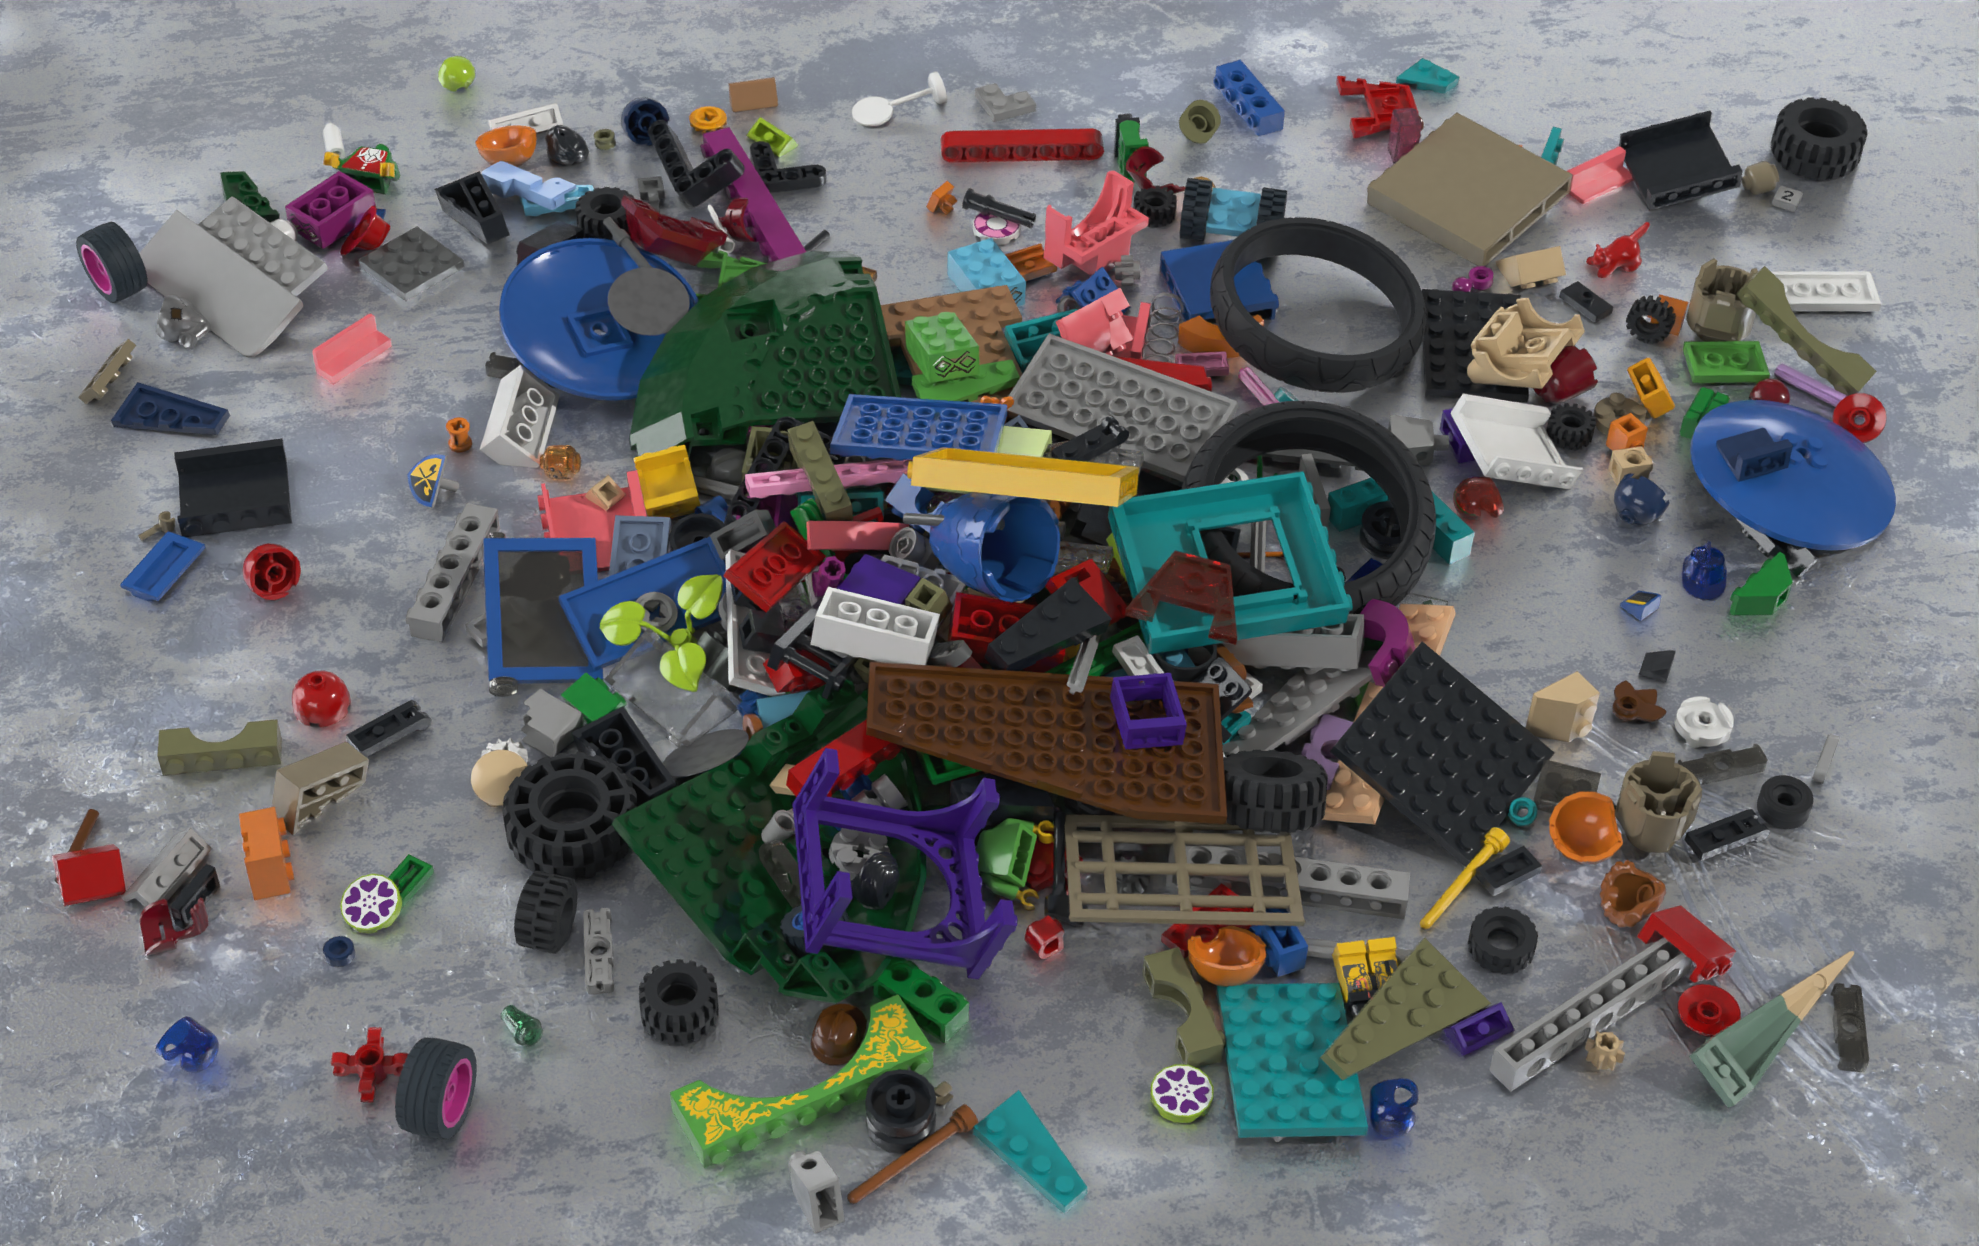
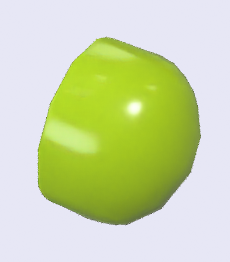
M452 56L445 59L438 71V81L444 88L453 92L461 87L467 89L475 79L474 66L470 60L462 56Z

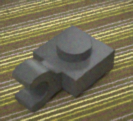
M662 177L637 179L641 201L648 200L649 205L660 213L659 199L665 198Z

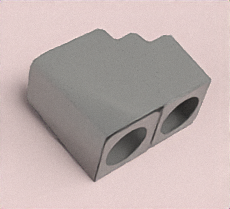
M539 689L524 701L529 710L523 717L525 726L521 728V731L527 734V736L522 741L549 757L556 756L574 741L572 732L583 727V715L580 711L542 689Z

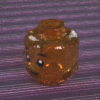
M551 445L540 456V467L550 479H572L580 471L581 456L570 445Z

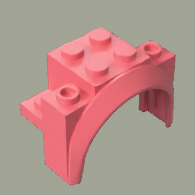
M1116 171L1107 172L1102 192L1089 214L1073 229H1071V216H1064L1053 209L1052 205H1048L1045 221L1044 258L1060 269L1073 264L1090 276L1101 267L1106 272L1115 268V261H1121V255H1129L1131 236L1147 227L1149 223L1147 216L1131 207L1134 182Z

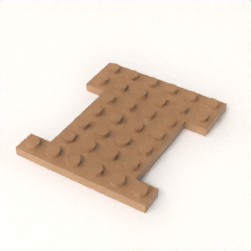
M1007 285L881 305L890 347L901 346L913 375L923 373L906 350L905 321L913 320L919 316L931 317L937 316L942 312H954L979 345V365L1013 360L1019 376H1022L1019 365L1001 329L1007 325L1022 322L1020 311ZM1015 386L991 395L983 393L978 396L977 400L972 402L980 403L983 396L996 397L1001 400L1004 397H1008Z

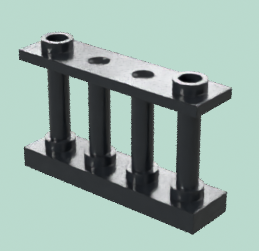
M823 595L774 644L767 666L777 671L784 663H793L827 682L822 697L827 699L834 691L839 692L846 678L855 670L853 665L860 657L856 658L848 655L844 659L831 651L810 645L811 640L809 638L812 637L815 616L823 600ZM804 649L836 668L831 672L796 651Z

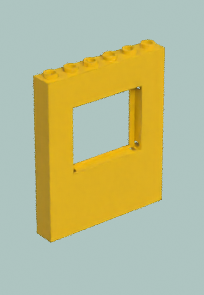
M946 447L914 456L913 461H909L907 477L911 479V486L1115 507L1120 506L1137 495L1139 467Z

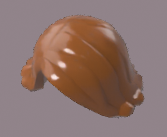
M1626 860L1624 863L1618 861L1611 867L1609 873L1605 874L1601 883L1600 906L1604 910V916L1609 918L1611 923L1618 927L1632 928L1635 927L1637 922H1641L1643 919L1650 917L1652 913L1658 911L1666 895V886L1652 874L1635 868L1632 861Z

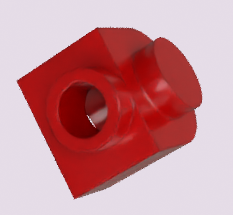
M1048 915L1039 921L1032 922L1027 927L1024 940L1041 959H1047L1064 949L1063 935L1065 931L1057 919L1053 920Z

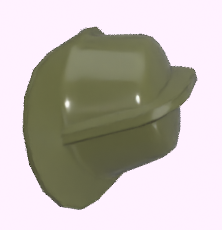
M1201 99L1195 100L1188 105L1180 116L1179 128L1182 134L1193 143L1204 144L1211 139L1219 128L1221 116L1218 109L1212 103Z

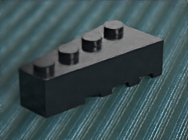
M1071 578L993 640L987 647L984 659L995 670L1021 671L1036 664L1037 661L1048 656L1050 658L1058 654L1065 648L1072 645L1076 646L1085 642V639L1105 633L1112 618L1074 578Z
M624 706L572 732L578 752H583L593 757L595 755L603 757L609 764L612 762L622 769V773H625L632 781L633 789L636 791L637 802L641 805L677 787L676 782Z

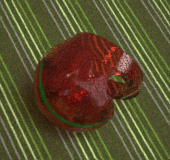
M1466 478L1455 488L1453 504L1456 511L1462 517L1478 521L1481 519V511L1487 512L1494 518L1504 513L1501 495L1491 478Z

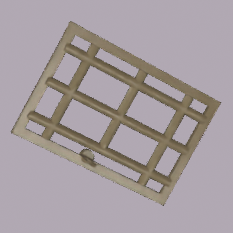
M1066 815L1065 847L1070 922L1304 926L1306 923L1291 833L1280 832L1278 835L1255 834V830L1241 829L1239 826H1232L1227 822L1225 824L1134 819L1128 816ZM1077 827H1100V831L1077 830ZM1112 828L1175 829V832L1112 831ZM1193 829L1242 830L1243 834L1193 833ZM1078 842L1101 843L1103 862L1079 861ZM1113 843L1173 844L1175 863L1115 862ZM1185 845L1245 846L1247 865L1187 863ZM1257 846L1280 847L1282 865H1259ZM1080 873L1104 874L1105 893H1081ZM1116 874L1176 875L1178 895L1118 893ZM1189 876L1249 877L1251 896L1191 895ZM1261 877H1284L1287 897L1264 896ZM1082 905H1106L1107 909H1082ZM1119 906L1180 907V911L1119 910ZM1192 907L1253 908L1254 912L1193 911ZM1266 909H1289L1290 913H1266Z

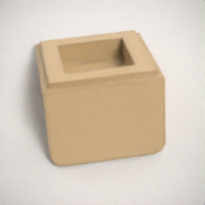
M609 475L593 486L585 495L588 500L606 511L626 496Z

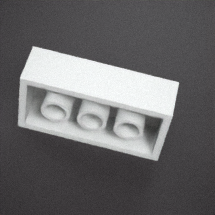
M828 587L815 616L810 645L820 647L823 650L846 653L851 657H862L876 662L926 665L934 645L940 614Z

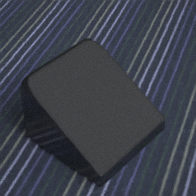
M1667 650L1646 653L1639 675L1666 682L1676 651Z

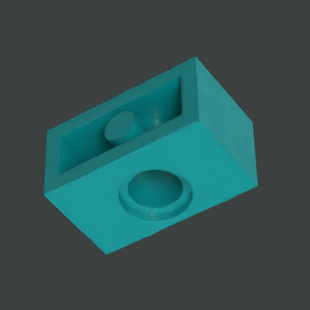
M1373 478L1328 493V502L1331 508L1329 521L1339 532L1361 525L1364 511L1374 503L1387 501L1388 496Z

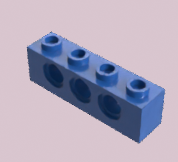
M1241 60L1216 66L1215 88L1224 95L1226 101L1235 108L1237 114L1246 121L1248 127L1258 137L1283 130L1285 110Z

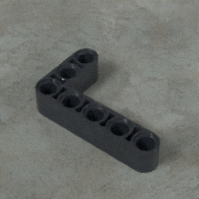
M657 120L648 128V135L674 190L689 207L699 206L737 180L744 173L745 167L743 163L728 148L719 151L693 169L678 136L664 120Z
M788 416L779 418L747 474L780 471L788 455L793 456L789 449L788 435H783L781 431L788 432L787 429L804 423ZM818 431L828 454L838 458V460L831 459L833 465L844 464L846 457L830 453L832 437ZM768 452H774L779 456H772ZM745 478L728 506L724 526L737 520L733 518V515L743 517L754 510H758L764 498L755 497L750 499L745 496V494H749L745 485Z

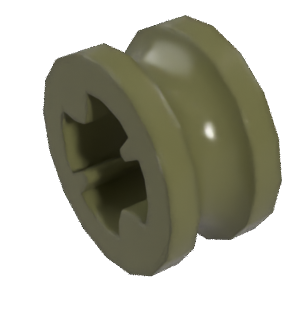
M600 129L593 135L595 146L598 149L609 150L616 145L615 133L610 129Z

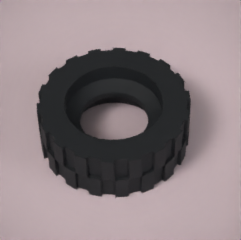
M1505 906L1487 908L1481 914L1478 913L1472 922L1468 938V950L1472 954L1473 960L1478 962L1482 968H1486L1493 973L1514 974L1521 969L1524 970L1527 968L1528 963L1532 962L1538 942V931H1536L1534 922H1531L1527 915L1522 914L1517 909L1513 910ZM1492 931H1505L1517 938L1518 945L1512 950L1499 949L1489 943L1488 935Z

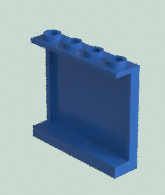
M1233 240L1161 251L1159 271L1169 292L1177 295L1183 302L1181 317L1184 322L1199 315L1203 319L1215 318L1210 302L1211 277L1222 252ZM1257 261L1252 262L1234 276L1237 294L1248 312L1266 309L1270 319L1273 320L1275 319L1276 309L1279 308L1278 296L1273 294L1270 281L1263 274L1261 263ZM1173 298L1179 311L1181 308L1180 303L1175 298Z

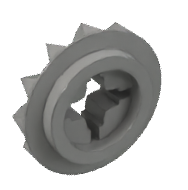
M649 592L636 600L645 609V616L642 621L648 622L665 633L675 625L678 614L677 607L669 596L660 592ZM660 606L659 616L661 618L656 617L654 620L649 621L650 613L648 611L653 612ZM641 626L643 633L649 632L653 633L655 636L657 635L651 630Z

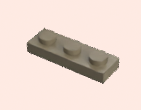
M128 338L116 347L78 398L85 404L94 398L96 400L101 399L108 391V388L105 386L108 383L114 382L121 372L118 371L120 366L124 367L133 358L130 353L136 347V344Z

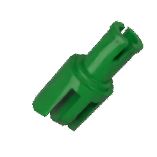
M812 498L790 511L801 536L805 540H807L808 521H825L817 503ZM819 550L826 558L836 555L832 550Z

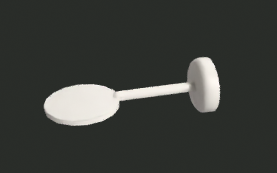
M935 71L929 74V88L890 102L882 97L864 98L853 106V120L857 124L867 127L881 125L892 117L893 106L928 94H932L938 104L946 103L947 94L939 73Z

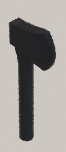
M1058 811L1054 813L1053 886L1051 894L1045 897L1044 916L1049 915L1051 918L1080 928L1085 922H1070L1069 895H1067L1065 888L1066 813ZM1082 905V909H1088V906Z

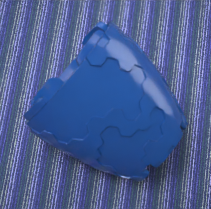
M972 492L943 504L934 514L945 516L938 526L930 527L929 543L936 558H939L942 565L959 581L973 590L1008 602L1023 601L1034 594H1038L1055 573L1060 548L1059 520L1049 504L1043 499ZM1001 519H1004V529L995 530Z

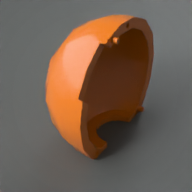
M521 125L500 127L477 137L475 143L479 154L490 165L504 161L519 167L528 161L534 153L536 130L529 126Z
M1577 792L1566 796L1554 807L1549 819L1550 836L1554 846L1565 858L1579 864H1598L1610 859L1621 848L1623 841L1621 833L1618 831L1615 809L1610 797L1597 792Z
M1235 926L1220 928L1217 936L1208 943H1203L1200 935L1191 936L1188 939L1189 961L1202 979L1217 986L1242 985L1250 981L1260 971L1265 962L1266 944L1259 936L1243 928Z

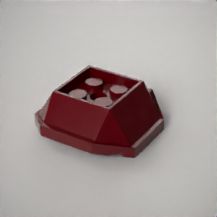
M626 195L623 196L621 205L625 208L630 237L645 251L696 266L715 248L725 244L728 235L713 223L691 217L690 221L679 220L660 214L647 202Z

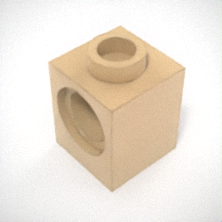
M1642 446L1612 451L1608 470L1618 486L1622 478L1629 473L1634 474L1632 478L1639 479L1641 476L1648 479L1653 469V462L1651 457L1647 456Z

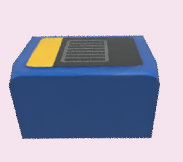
M1637 591L1621 602L1620 606L1641 621L1659 609L1662 596L1657 593Z

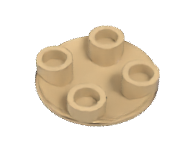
M491 751L483 755L474 765L471 773L472 788L475 794L490 807L502 806L504 796L509 790L510 784L516 777L521 776V772L528 765L521 756L512 751Z

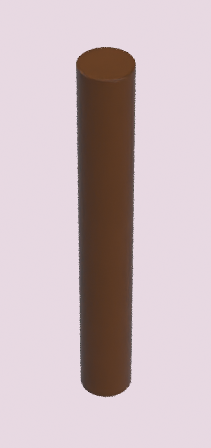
M89 809L68 852L83 850L98 819L99 812L97 810Z

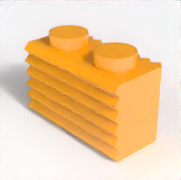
M1645 358L1628 367V374L1651 418L1656 419L1675 408L1662 377L1650 358Z

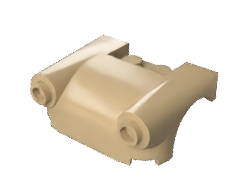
M1529 298L1517 299V304L1505 310L1504 307H1500L1471 344L1474 359L1467 368L1469 378L1473 383L1542 389L1553 375L1550 365L1565 346H1574L1585 332L1580 315H1574L1571 320L1565 323H1552L1536 313Z

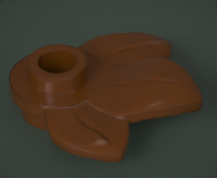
M1626 680L1615 687L1614 696L1616 700L1613 703L1612 711L1618 718L1626 721L1640 719L1652 722L1660 720L1665 716L1667 711L1655 705L1657 701L1656 689L1635 690Z

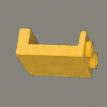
M685 445L672 446L665 450L644 453L633 458L638 472L646 512L649 517H670L671 519L695 513V507L701 504Z

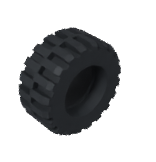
M1808 97L1805 100L1801 98L1793 103H1789L1779 112L1771 140V151L1777 162H1781L1783 168L1786 170L1790 169L1797 176L1800 174L1807 179L1817 178V180L1824 181L1829 178L1834 180L1839 176L1844 177L1848 175L1859 164L1868 135L1866 124L1859 113L1852 111L1851 107L1846 104L1841 105L1839 101H1829L1827 98L1821 97L1820 99Z
M1245 750L1223 757L1227 809L1226 822L1232 826L1237 825L1241 829H1252L1255 832L1262 833L1263 831L1294 833L1297 830L1305 831L1310 827H1315L1324 818L1328 775L1323 766L1318 764L1317 761L1309 760L1303 755H1294L1286 751L1277 752V750H1252L1248 752Z

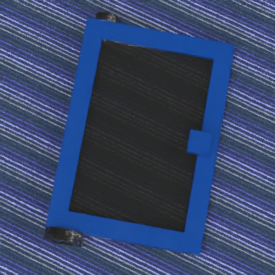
M493 532L489 534V538H483L487 665L490 694L499 697L514 695L518 691V684L574 683L584 673H588L594 679L599 677L603 680V668L594 672L558 601L559 596L598 581L596 539L506 538V535L502 532Z

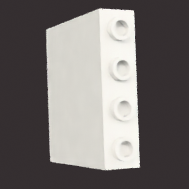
M1462 394L1451 411L1456 425L1485 477L1571 489L1583 472L1581 467L1564 464L1543 426L1551 415L1547 407Z

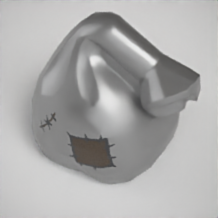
M177 295L165 296L157 320L156 333L165 341H179V344L183 345L185 349L193 350L197 341L210 332L209 322L188 300Z

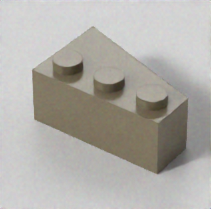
M344 742L276 770L272 807L276 808L278 818L284 817L286 830L292 835L300 831L299 825L311 816L314 819L322 815L321 809L332 801L340 802L366 783L369 759L349 743Z

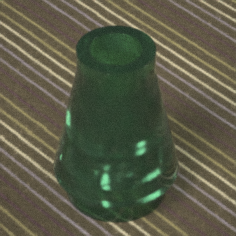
M509 1005L502 1010L500 1018L506 1024L518 1045L530 1047L541 1039L543 1029L538 1019L517 1009L514 1005Z

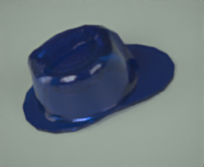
M1707 541L1705 546L1694 548L1684 559L1682 570L1683 587L1687 593L1701 600H1712L1724 593L1727 576L1725 558L1720 550L1711 547V541Z

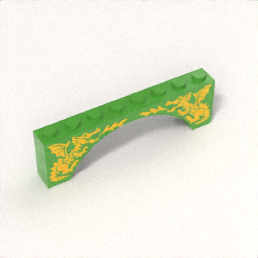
M895 995L870 1006L869 1027L860 1048L841 1070L824 1082L801 1092L785 1096L756 1098L726 1093L697 1080L670 1092L671 1108L700 1162L706 1168L713 1164L723 1163L729 1157L742 1151H750L758 1144L769 1139L779 1138L786 1132L801 1125H809L815 1119L828 1113H836L843 1109L844 1106L853 1102L865 1100L868 1087L874 1079L887 1071L903 1069L915 1071L920 1075L926 1073L930 1068H933V1048L900 996Z

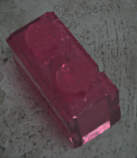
M1414 108L1393 110L1387 147L1393 164L1398 162L1401 156L1406 155L1419 143L1422 123L1418 117L1417 110Z

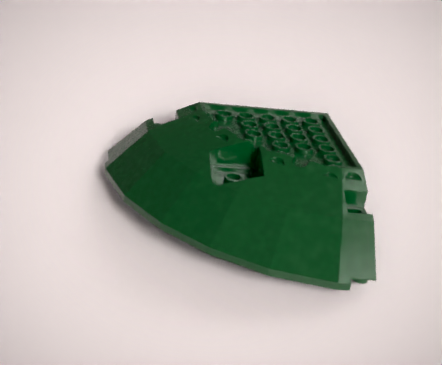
M808 251L752 267L702 297L665 335L640 379L629 436L630 449L636 450L637 448V454L641 456L644 453H653L672 446L685 445L689 458L692 446L744 444L749 426L775 425L779 418L785 416L792 417L804 424L811 421L814 423L839 422L849 394L901 397L877 287L871 275L863 273L862 258L847 251ZM745 332H751L754 336H748Z
M847 679L839 692L834 691L827 699L822 697L826 684L806 693L792 715L754 733L739 756L616 817L611 824L726 961L751 976L765 968L780 986L777 991L783 995L835 1004L857 991L863 992L873 986L893 959V956L838 947L836 950L828 953L821 948L818 954L809 953L803 958L797 956L785 943L780 929L781 921L785 918L784 916L791 912L793 908L801 905L796 836L794 834L783 840L773 849L764 843L761 834L777 811H788L793 808V802L796 799L795 795L775 793L770 786L784 765H797L867 719L868 688L859 696L855 691L854 684ZM903 747L893 759H885L879 763L875 770L868 774V777L873 783L885 774L908 804L902 810L924 811L911 760ZM839 790L831 796L845 800ZM818 824L824 889L826 891L840 868L836 866L835 862L832 864L830 858L825 857L823 853L829 856L831 843L835 835L840 831L833 826ZM886 836L890 854L897 860L900 879L893 897L884 909L877 911L864 908L852 894V900L847 906L846 912L849 921L852 923L912 932L926 881V854L903 840ZM853 850L857 852L858 857L863 858L864 852Z

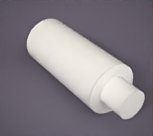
M328 123L323 130L327 152L339 154V158L343 159L345 157V150L340 129L333 123Z

